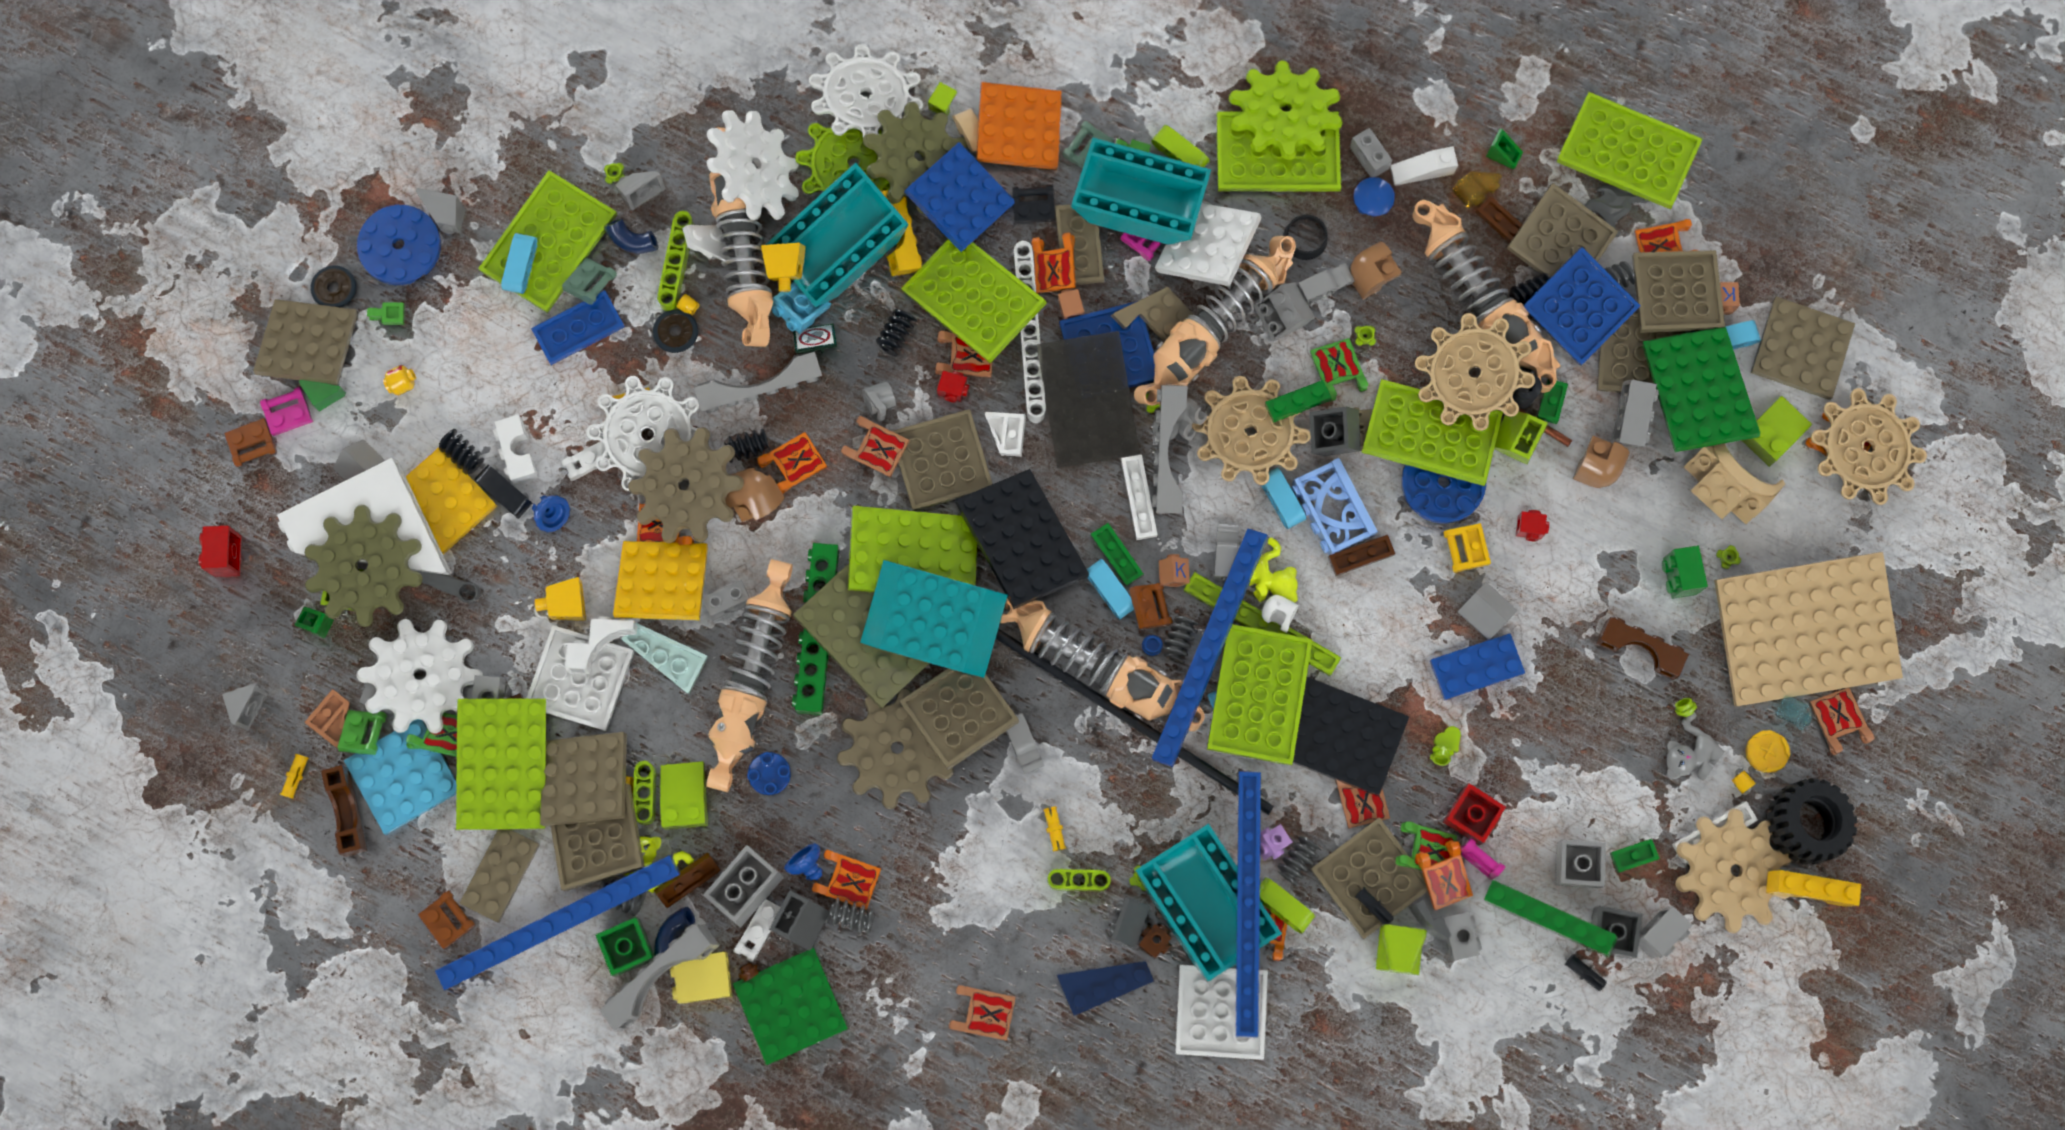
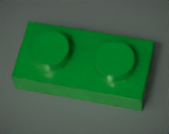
M1549 379L1546 380L1545 385H1550ZM1556 381L1554 387L1549 392L1543 393L1537 418L1553 424L1558 423L1568 383Z
M1652 838L1610 853L1617 873L1660 859Z

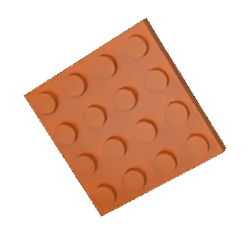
M981 82L976 160L978 162L1057 170L1062 91Z

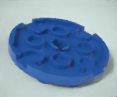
M392 205L378 210L365 221L358 235L357 252L362 265L375 279L389 285H406L415 282L414 280L422 277L424 274L427 275L436 265L441 252V237L433 220L422 210L409 205ZM397 241H404V246L401 249L394 248L393 244Z
M1409 465L1404 466L1401 477L1402 492L1411 509L1422 518L1441 524L1458 522L1471 515L1480 505L1486 491V484L1482 486ZM1446 477L1449 480V486L1443 488L1438 483V479Z

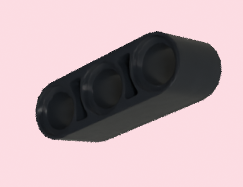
M489 464L474 478L475 482L518 519L533 504Z

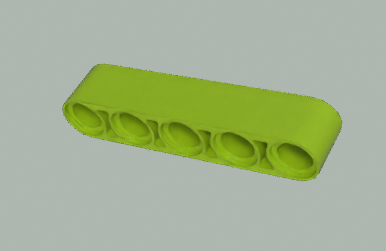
M687 211L677 212L672 222L657 294L658 302L665 312L677 309V304L680 300L690 248L687 246L682 229L685 226H681L679 223L687 220L689 221L687 225H694L692 217ZM679 239L685 240L681 245L675 244ZM674 259H681L678 264H671ZM670 278L677 279L673 284L667 283ZM665 298H673L670 303H663Z

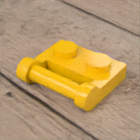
M1481 523L1449 529L1443 532L1444 538L1448 541L1453 561V573L1491 564ZM1461 535L1467 562L1461 563L1455 536Z

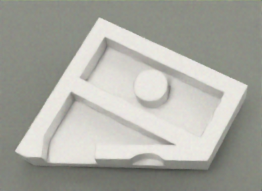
M686 225L682 228L688 248L699 251L709 258L714 256L721 260V264L730 259V256L720 253L721 249L726 247V243L719 241L718 238L723 232L717 228V225Z
M985 412L999 453L1003 456L1022 457L1026 415Z

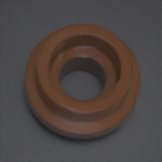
M748 962L740 967L739 970L741 972L738 974V977L742 978L745 982L759 973L757 963L751 964V962Z

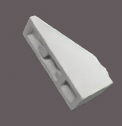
M1452 146L1432 150L1390 165L1394 185L1453 175L1458 167L1454 147Z

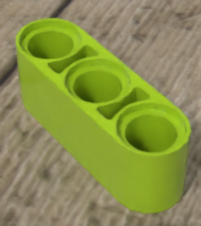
M1164 125L1151 140L1153 146L1168 158L1200 167H1205L1210 161L1205 153L1168 125Z
M640 761L634 768V809L637 822L644 826L652 824L656 816L657 773L655 767L648 761ZM643 767H650V774L646 777H641V769ZM644 788H649V796L644 799L640 798V791ZM645 809L648 810L649 817L646 820H640V812Z
M1054 869L1048 874L1047 882L1053 890L1101 892L1109 887L1111 879L1109 874L1103 870ZM1054 874H1060L1063 877V883L1054 885L1051 882V877ZM1075 875H1082L1085 878V883L1082 886H1076L1073 883ZM1099 875L1104 876L1107 880L1106 885L1103 887L1097 886L1094 881L1095 877Z
M1265 877L1260 883V901L1263 906L1296 932L1303 934L1314 920L1315 914L1273 880Z

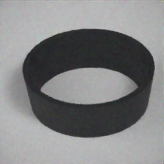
M1305 214L1295 217L1285 228L1283 236H1289L1291 224L1298 220L1307 219L1319 224L1325 232L1323 244L1313 251H1302L1295 247L1293 257L1297 259L1311 260L1320 256L1326 249L1328 233L1321 219Z

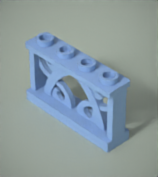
M1340 458L1293 480L1291 489L1296 498L1299 497L1302 502L1301 507L1305 515L1309 516L1312 522L1310 526L1313 533L1319 535L1321 539L1320 546L1324 553L1332 555L1364 540H1368L1377 534L1378 531ZM1332 471L1333 475L1325 483L1318 478V476ZM1314 481L1321 486V489L1319 490L1317 487L1311 486L1310 488L1314 490V493L1309 495L1306 493L1304 486L1307 482ZM1330 487L1334 492L1336 487L1341 488V494H1334ZM1326 493L1335 500H1347L1348 504L1342 511L1341 521L1331 519L1322 514V505ZM1311 501H1315V506H1314V507H1313ZM1352 512L1354 518L1348 517L1349 522H1346V513ZM1362 529L1363 534L1349 540V531ZM1340 530H1344L1345 538L1342 543L1336 544L1330 540V533H1335L1338 538Z

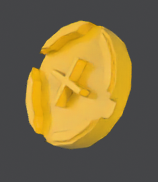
M1764 730L1754 734L1748 740L1745 749L1746 758L1750 765L1763 773H1774L1784 768L1790 757V747L1786 739L1772 730Z

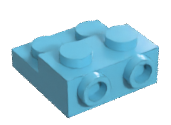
M793 282L790 292H780L773 297L771 310L776 317L781 316L786 321L789 330H796L800 334L814 324L815 319L827 311L831 303L828 301L816 308L796 283Z

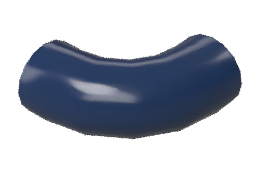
M623 218L612 221L604 226L606 233L613 243L626 252L644 254L654 252L659 248L658 241L652 231L641 234L634 233L625 225Z
M683 907L674 912L660 926L655 938L654 956L662 952L664 953L673 940L679 938L687 927L695 924L694 914L689 907Z

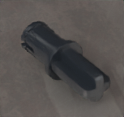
M1365 887L1355 896L1369 910L1368 913L1371 912L1383 925L1390 924L1394 920V917L1380 904L1381 900L1378 901Z
M1572 954L1566 961L1565 965L1578 974L1580 980L1584 979L1597 991H1601L1606 986V980L1593 971L1591 965L1587 966L1575 954Z

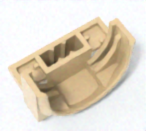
M1725 443L1703 447L1684 466L1699 481L1691 490L1693 494L1719 518L1723 519L1732 511L1745 524L1767 507L1785 486L1783 479L1777 484H1767L1755 478L1734 459Z

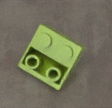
M1518 412L1513 417L1505 415L1499 427L1494 450L1528 465L1548 423L1522 412Z

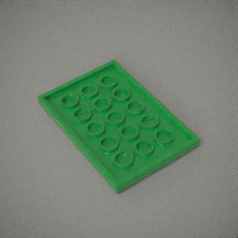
M1726 326L1643 341L1642 347L1653 383L1657 384L1658 399L1674 452L1760 436V430Z

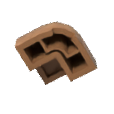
M1380 241L1360 252L1350 266V272L1355 280L1353 285L1362 299L1380 291L1385 283L1397 278L1402 273L1391 256V250L1384 242Z
M1592 436L1584 456L1579 461L1573 479L1594 488L1608 487L1621 476L1630 452L1626 447L1615 441L1610 443Z
M750 468L731 474L742 477L744 486L739 491L728 493L725 501L730 508L733 507L743 522L752 518L756 521L770 514L781 504L785 497L770 475L766 476L762 472L755 471V468Z

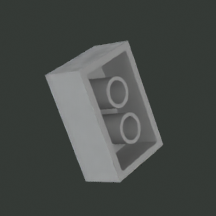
M1636 380L1623 381L1611 443L1615 441L1630 447H1645V443L1648 444L1651 434L1648 431L1649 422H1653L1655 413L1652 410L1653 402H1656L1658 398L1657 384Z
M746 845L703 896L735 924L742 927L784 877Z

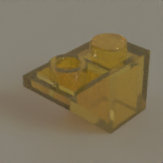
M1470 171L1455 184L1452 191L1468 208L1474 204L1477 206L1485 199V195L1488 192L1492 194L1500 187L1499 183L1503 176L1500 173Z

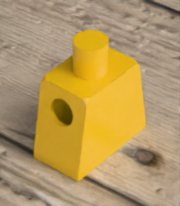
M801 243L761 245L768 279L778 281L779 292H790L791 280L802 278L805 245Z
M576 577L547 586L546 597L535 599L536 611L548 610V616L552 620L586 621L582 580Z

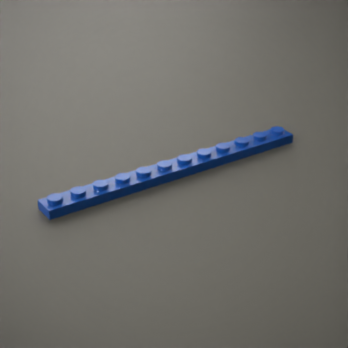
M1249 528L1245 533L1152 756L1153 761L1173 767L1268 540V535Z
M1261 772L1238 773L1235 1037L1258 1038Z
M669 855L435 970L443 989L446 990L680 875V872L672 855Z

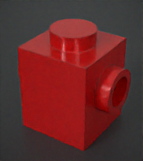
M943 370L937 387V395L944 397L948 402H962L963 396L967 397L970 385L967 384V377L958 371L951 373Z
M1538 510L1522 511L1517 517L1516 536L1524 537L1527 541L1531 542L1541 540L1549 531L1550 523L1546 521L1547 515L1541 514V511Z

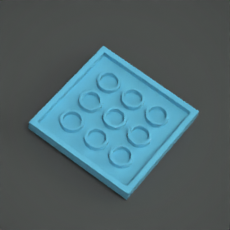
M420 719L412 721L407 731L403 733L394 731L378 740V750L375 755L356 753L344 760L385 835L456 795V778L441 753L424 749H410L406 746V738L409 734L418 736L421 739L424 738L427 726Z

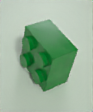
M1699 545L1673 549L1663 558L1662 570L1666 573L1668 579L1666 589L1669 594L1671 593L1672 599L1695 596L1708 587Z
M637 917L595 935L611 976L617 977L651 962L655 957L641 920Z

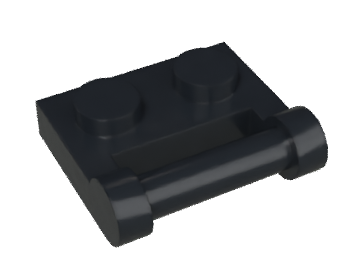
M1053 184L1047 185V187L1035 188L1012 187V195L1015 200L1013 204L1014 224L1055 222ZM1047 195L1048 199L1019 202V197Z

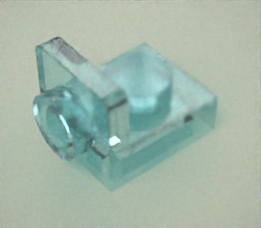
M1786 695L1775 713L1777 717L1797 725L1799 730H1803L1805 725L1808 726L1813 717L1809 705Z

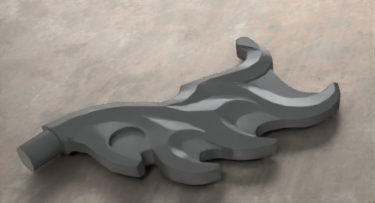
M1603 185L1596 190L1597 192H1603V196L1589 200L1584 206L1592 212L1598 213L1605 222L1615 228L1616 222L1630 212L1633 203L1650 201L1615 186ZM1619 231L1615 237H1619L1621 232Z

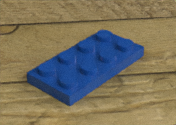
M605 290L596 296L597 299L592 305L583 301L531 328L550 365L625 328Z
M1511 633L1430 660L1444 701L1525 674Z

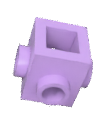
M1281 824L1272 830L1267 827L1260 832V855L1264 861L1271 856L1275 860L1285 853L1283 851L1285 847L1293 843Z

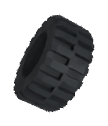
M1811 778L1786 786L1774 796L1775 801H1772L1769 805L1771 813L1767 814V821L1771 823V826H1768V830L1774 836L1772 839L1774 844L1780 846L1779 850L1783 854L1788 853L1789 859L1793 861L1799 860L1801 864H1819L1844 854L1848 847L1853 844L1854 838L1852 836H1855L1857 833V827H1855V823H1858L1857 816L1853 814L1855 808L1853 804L1848 802L1849 797L1846 793L1842 794L1840 792V787L1837 785L1830 786L1831 782L1824 779ZM1803 803H1808L1815 807L1823 818L1824 833L1821 840H1816L1808 835L1801 824L1800 810Z

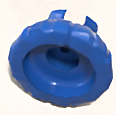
M543 495L539 497L541 499L538 505L534 503L532 506L536 526L547 533L559 530L568 521L570 515L568 501L557 495L548 497Z
M812 843L795 853L787 861L784 867L785 871L792 875L804 873L807 880H818L823 872L822 868L817 865V860L820 856L819 845Z

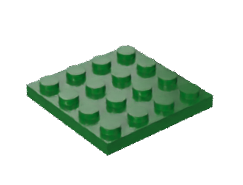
M814 948L764 969L748 981L744 982L742 979L733 983L766 1065H770L848 1030Z

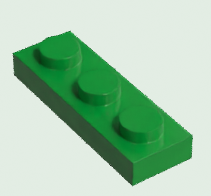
M1321 380L1265 402V406L1274 423L1331 401L1332 397L1324 381Z
M1109 523L1091 533L1090 536L1126 587L1144 576V573Z

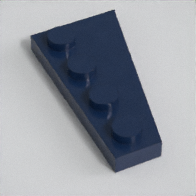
M1146 961L1057 975L1073 1016L1154 982Z

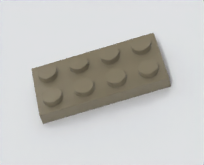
M1071 204L1055 206L1059 249L1064 248L1062 239L1064 233L1069 232L1075 237V284L1104 283L1099 226L1088 223L1071 207Z
M498 829L459 904L500 923L540 844L510 829Z

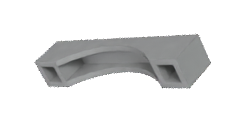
M810 350L794 355L788 365L778 374L761 383L731 385L713 379L694 385V390L701 412L706 410V413H711L719 410L718 407L725 404L727 407L739 404V400L745 398L747 401L759 398V394L765 392L767 395L779 392V388L785 386L787 389L799 386V382L805 380L807 383L819 380L818 377L822 376L815 351Z
M1161 385V389H1157V402H1160V410H1156V423L1160 424L1159 432L1155 431V444H1159L1158 453H1154V465H1158L1157 474H1153V486H1157L1156 495H1152V507H1156L1157 513H1182L1183 492L1176 484L1168 462V445L1173 426L1187 408L1188 386Z
M692 924L687 927L682 937L673 940L664 953H659L653 958V963L637 972V977L633 981L625 983L617 995L611 996L605 1001V1006L600 1011L614 1031H625L640 1017L642 1006L649 990L663 973L682 962L704 960L720 946L706 925Z

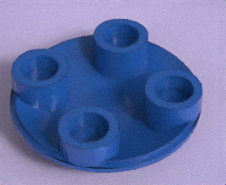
M1366 178L1357 185L1354 191V201L1361 214L1369 216L1387 214L1394 204L1395 194L1393 188L1387 181L1381 178Z
M764 752L752 760L747 777L750 785L758 793L775 795L783 791L788 785L791 770L783 756L773 752Z

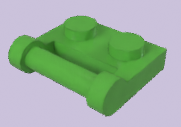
M348 710L338 750L340 752L375 755L378 750L377 741L382 723L386 721L387 714L381 711L372 714L364 711ZM369 722H374L369 741L363 744Z

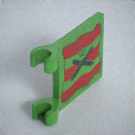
M1349 338L1310 350L1319 377L1324 381L1332 397L1329 402L1336 400L1337 392L1333 385L1356 379L1359 391L1367 390L1368 381L1362 372Z
M443 713V729L440 732L431 733L427 729L423 739L409 734L406 738V746L410 749H424L457 757V715Z
M1410 821L1402 823L1401 832L1415 834L1412 858L1406 855L1396 857L1395 863L1397 866L1421 870L1415 857L1420 852L1429 854L1431 865L1448 859L1451 856L1446 848V842L1450 840L1457 841V835L1420 826Z

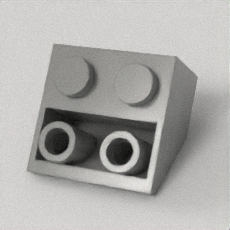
M1297 283L1282 284L1263 298L1262 303L1254 305L1272 341H1276L1301 329L1315 318Z

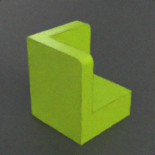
M939 82L928 100V109L934 113H945L948 116L950 104L955 98L957 91Z

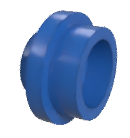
M1149 635L1144 638L1142 650L1145 654L1156 656L1161 653L1163 642L1160 637Z

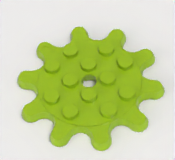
M1282 60L1276 64L1273 75H1263L1257 69H1251L1246 74V80L1251 85V89L1247 91L1234 90L1229 95V102L1241 107L1243 110L1241 115L1231 120L1230 126L1235 131L1250 130L1253 132L1254 139L1250 143V148L1254 152H1262L1268 145H1276L1280 148L1281 156L1284 159L1292 160L1296 156V148L1301 144L1310 146L1314 151H1322L1326 146L1325 140L1320 135L1323 129L1337 130L1341 128V117L1328 110L1330 105L1340 100V94L1336 89L1323 90L1317 87L1316 84L1320 79V73L1315 68H1310L1303 75H1296L1290 71L1289 64ZM1288 105L1291 110L1284 112L1281 110V107Z
M812 123L808 127L809 135L815 140L813 149L800 150L795 156V160L799 165L809 166L812 170L811 177L802 184V189L806 194L825 191L851 167L848 162L853 158L860 161L859 166L867 176L866 170L868 165L877 161V153L864 145L863 134L860 130L852 128L843 135L838 136L834 134L832 127L825 128L819 123ZM881 129L878 130V135L882 134L883 131ZM869 177L880 191L890 189V183L887 179L883 177L876 179Z

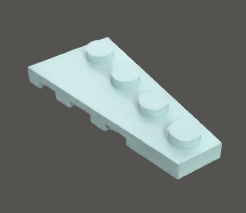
M636 623L638 626L637 635H626L621 640L690 695L708 656Z

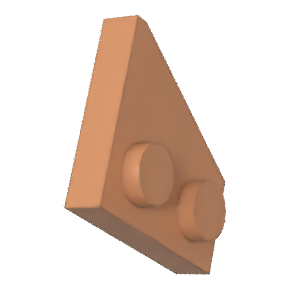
M332 689L304 723L338 748L351 702Z

